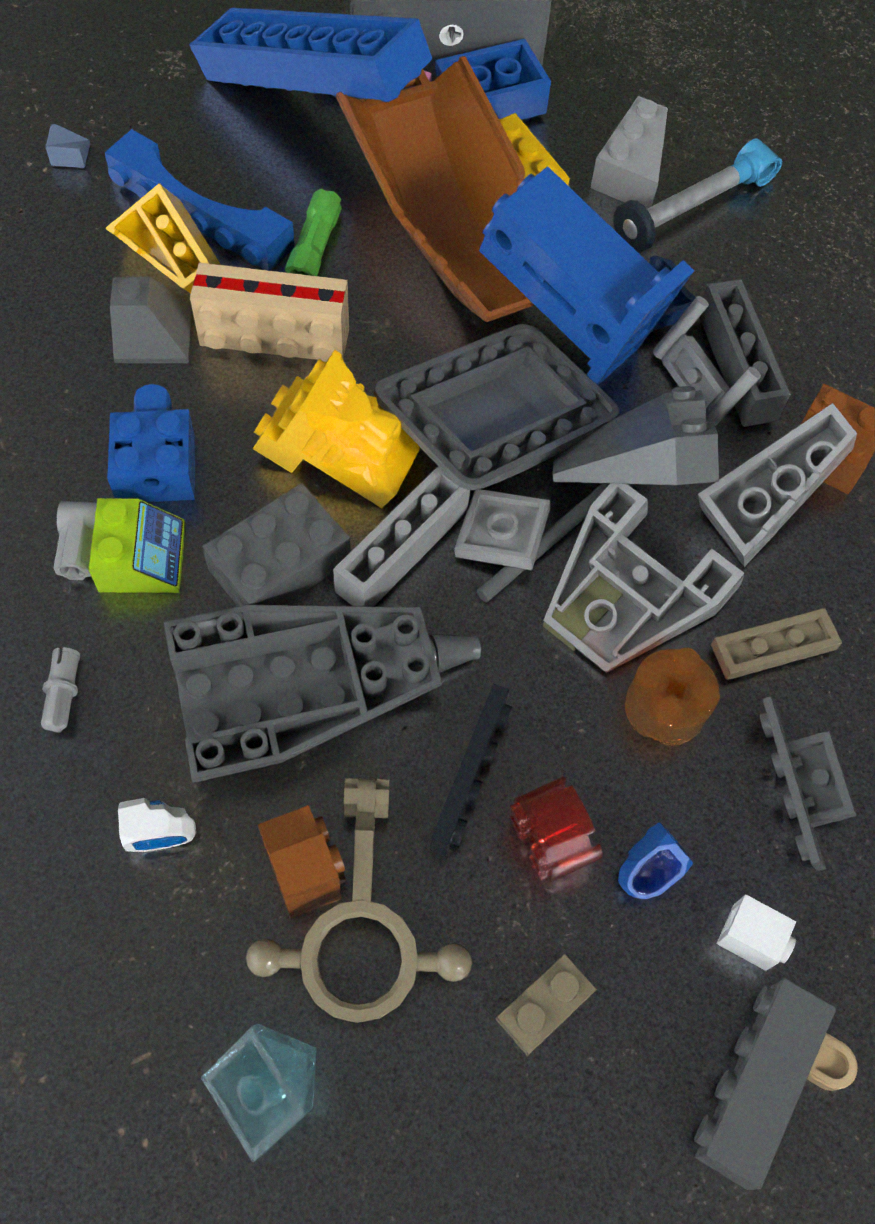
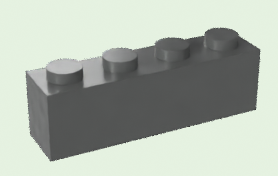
M742 279L707 284L703 298L708 302L709 306L699 318L724 381L731 388L749 367L757 369L761 374V378L735 405L743 427L778 421L791 394Z
M785 978L771 987L767 985L763 987L753 1007V1010L759 1013L752 1029L748 1027L744 1029L735 1046L734 1053L739 1055L733 1072L727 1070L723 1074L716 1088L715 1097L720 1099L714 1115L711 1117L707 1114L697 1130L694 1141L700 1146L694 1158L746 1190L761 1189L837 1009L836 1007Z

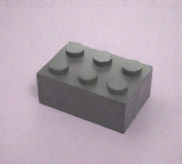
M303 483L202 546L208 570L238 607L245 605H286L333 574V569L351 552L350 537Z

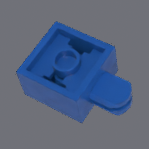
M149 384L137 389L134 396V412L110 413L107 479L114 498L140 499L145 502L195 500V434L189 409L172 410L170 395L166 388L160 385Z

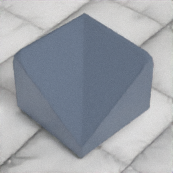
M51 124L45 146L51 166L85 168L90 140L59 125Z

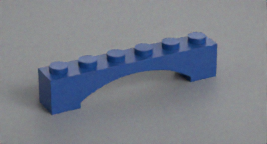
M133 129L104 152L108 165V174L117 185L128 188L142 198L156 185L161 184L181 200L201 233L217 241L221 247L230 249L244 257L251 265H257L264 270L271 271L295 248L293 222L267 207H264L262 210L241 209L212 201L195 193L181 184L165 169L161 162L158 144Z

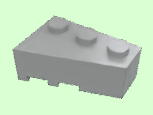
M640 96L636 98L596 157L591 189L624 203L629 200H635L644 205L646 209L652 207L659 180L668 112L667 107Z

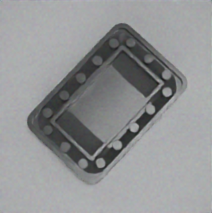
M526 324L515 325L383 378L377 382L374 389V397L377 398L378 404L385 411L394 414L399 419L401 428L455 484L467 490H478L493 485L560 454L609 421L617 418L619 413L618 406L614 400L588 378L541 331Z

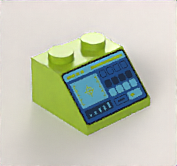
M97 498L88 570L98 592L180 593L185 519L140 499Z

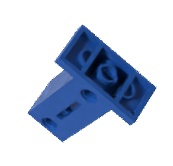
M548 166L536 176L532 173L529 174L511 196L506 193L497 200L492 208L493 218L482 232L485 237L479 249L509 281L590 358L587 365L591 369L586 376L597 385L602 383L638 350L694 272L684 260L671 271L665 267L658 272Z

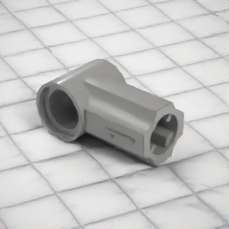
M60 502L57 510L59 540L53 567L57 575L64 576L69 580H83L91 576L88 569L97 502Z

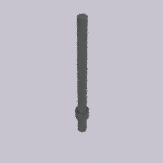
M602 483L543 533L535 561L586 518L590 506L610 483ZM510 566L503 567L477 590L478 596L484 602H488L525 569Z

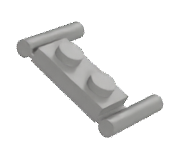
M697 296L653 349V353L662 360V363L679 387L691 386L695 387V391L702 390L705 398L707 422H714L716 426L761 378V374L757 369L749 367L734 385L729 388L694 337L685 334L709 306L703 297Z

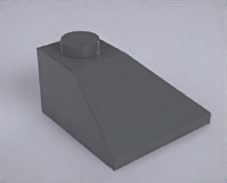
M113 277L110 315L115 363H189L193 312L191 301L151 277Z

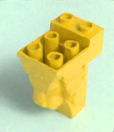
M336 350L333 351L326 362L318 359L305 380L297 376L289 388L282 384L271 402L272 405L277 407L272 416L265 413L253 432L260 436L253 450L290 473H293L304 459L380 508H383L397 494L420 450L417 443L401 428L399 419L394 414L385 411L378 404L376 397L367 395L361 383L356 384L352 372L347 368L342 359V354Z

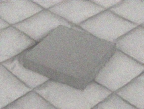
M482 489L474 490L454 548L455 557L532 570L550 511V500Z

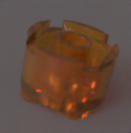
M681 648L657 651L649 655L640 664L628 688L625 710L629 722L640 735L645 738L649 736L661 741L660 744L673 746L686 743L699 733L715 710L720 699L718 682L712 669L693 649Z

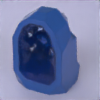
M659 822L650 827L645 836L628 851V858L619 870L618 883L628 895L635 898L648 899L659 896L687 873L693 865V861L673 835Z

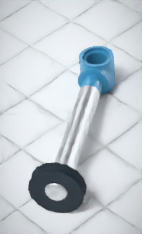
M752 139L740 150L733 165L648 209L635 200H629L619 205L613 216L614 229L638 253H641L651 248L655 242L656 227L740 183L750 184L754 182L759 187L766 185L779 172L782 166V159L760 139Z

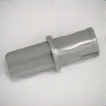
M63 647L62 656H60V648L53 650L48 681L44 682L42 688L43 692L46 693L41 725L43 729L53 732H62L67 727L71 701L78 693L75 678L80 653L67 647Z

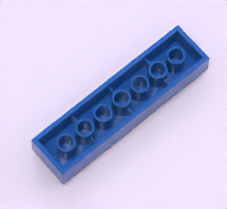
M230 8L189 44L206 79L209 81H218L224 84H242L243 86L253 85L264 88L286 89L287 91H305L311 94H331L332 96H336V93L342 91L344 95L346 94L349 97L375 99L382 102L396 99L400 95V91L411 80L417 78L421 74V70L432 60L420 21L417 18Z

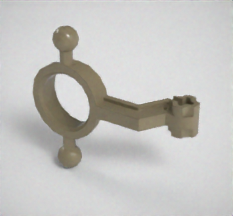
M345 778L344 817H356L352 901L339 903L320 915L306 934L302 949L281 948L274 940L265 938L252 943L246 955L248 968L253 974L260 977L272 976L280 968H300L303 984L315 1004L334 1018L355 1023L380 1019L400 1006L414 985L416 971L438 972L446 981L456 982L467 977L472 967L471 954L460 944H447L439 952H417L415 938L403 918L385 905L371 902L375 818H388L389 779ZM355 917L378 920L390 929L399 943L402 959L398 978L389 991L373 1001L362 1003L343 1000L330 991L320 975L318 962L322 941L331 928L345 919Z

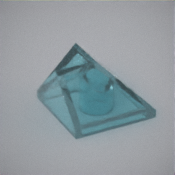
M260 1024L252 1026L201 1077L252 1162L263 1156L313 1110L317 1050L316 1047Z

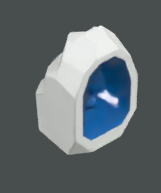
M145 798L119 803V835L122 846L126 851L147 852L171 848L192 841L196 834V823L188 816L184 808L170 807L163 801H149Z

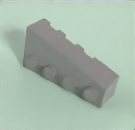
M833 403L719 479V482H715L698 494L700 508L744 567L853 450L857 433Z

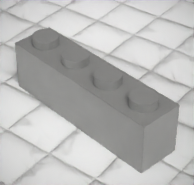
M438 466L333 569L335 592L352 606L374 607L467 512L470 490L459 487Z

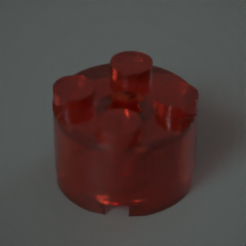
M564 776L514 798V804L510 805L513 815L510 816L511 823L520 841L528 838L532 853L529 859L540 881L549 877L553 882L603 857L600 844L594 847L591 846L588 835L595 832L594 826L573 786L565 788L566 778Z

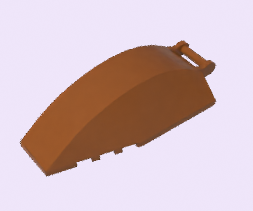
M465 56L459 57L457 62H454L432 82H429L422 69L421 74L411 80L403 88L404 90L400 91V95L396 99L389 102L366 98L357 100L346 94L344 95L342 91L336 93V98L392 212L452 294L485 322L534 306L479 251L485 237L482 232L494 215L492 212L494 204L504 194L507 193L511 196L517 191L518 186L524 180L525 171Z

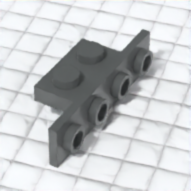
M771 697L764 698L763 702L766 713L760 714V720L766 737H774L778 752L771 753V757L778 778L786 777L790 792L784 793L783 798L790 819L798 817L802 834L795 835L802 860H810L817 871L825 870V863L814 827L857 816L832 736L829 731L788 742L776 704Z

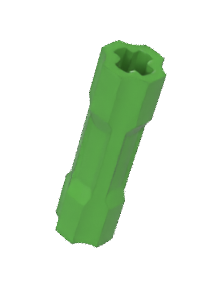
M319 189L313 193L307 209V218L295 248L292 249L284 270L286 273L317 276L331 230L337 223L342 209L340 206L341 198L334 191Z

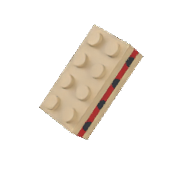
M208 263L198 264L190 300L200 346L213 349L240 350L248 353L274 354L287 358L321 359L324 362L336 350L342 354V359H344L349 332L347 280Z

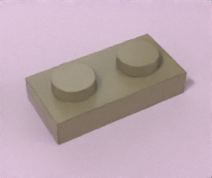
M564 954L499 1014L496 1020L528 1056L597 989Z

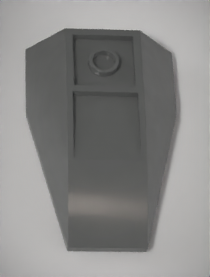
M245 605L163 622L170 661L176 676L187 737L185 738L193 783L282 763L441 686L442 683L420 607Z

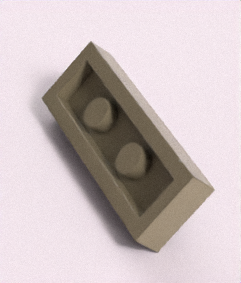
M822 608L716 637L712 641L711 647L726 680L837 650L842 641L826 609Z

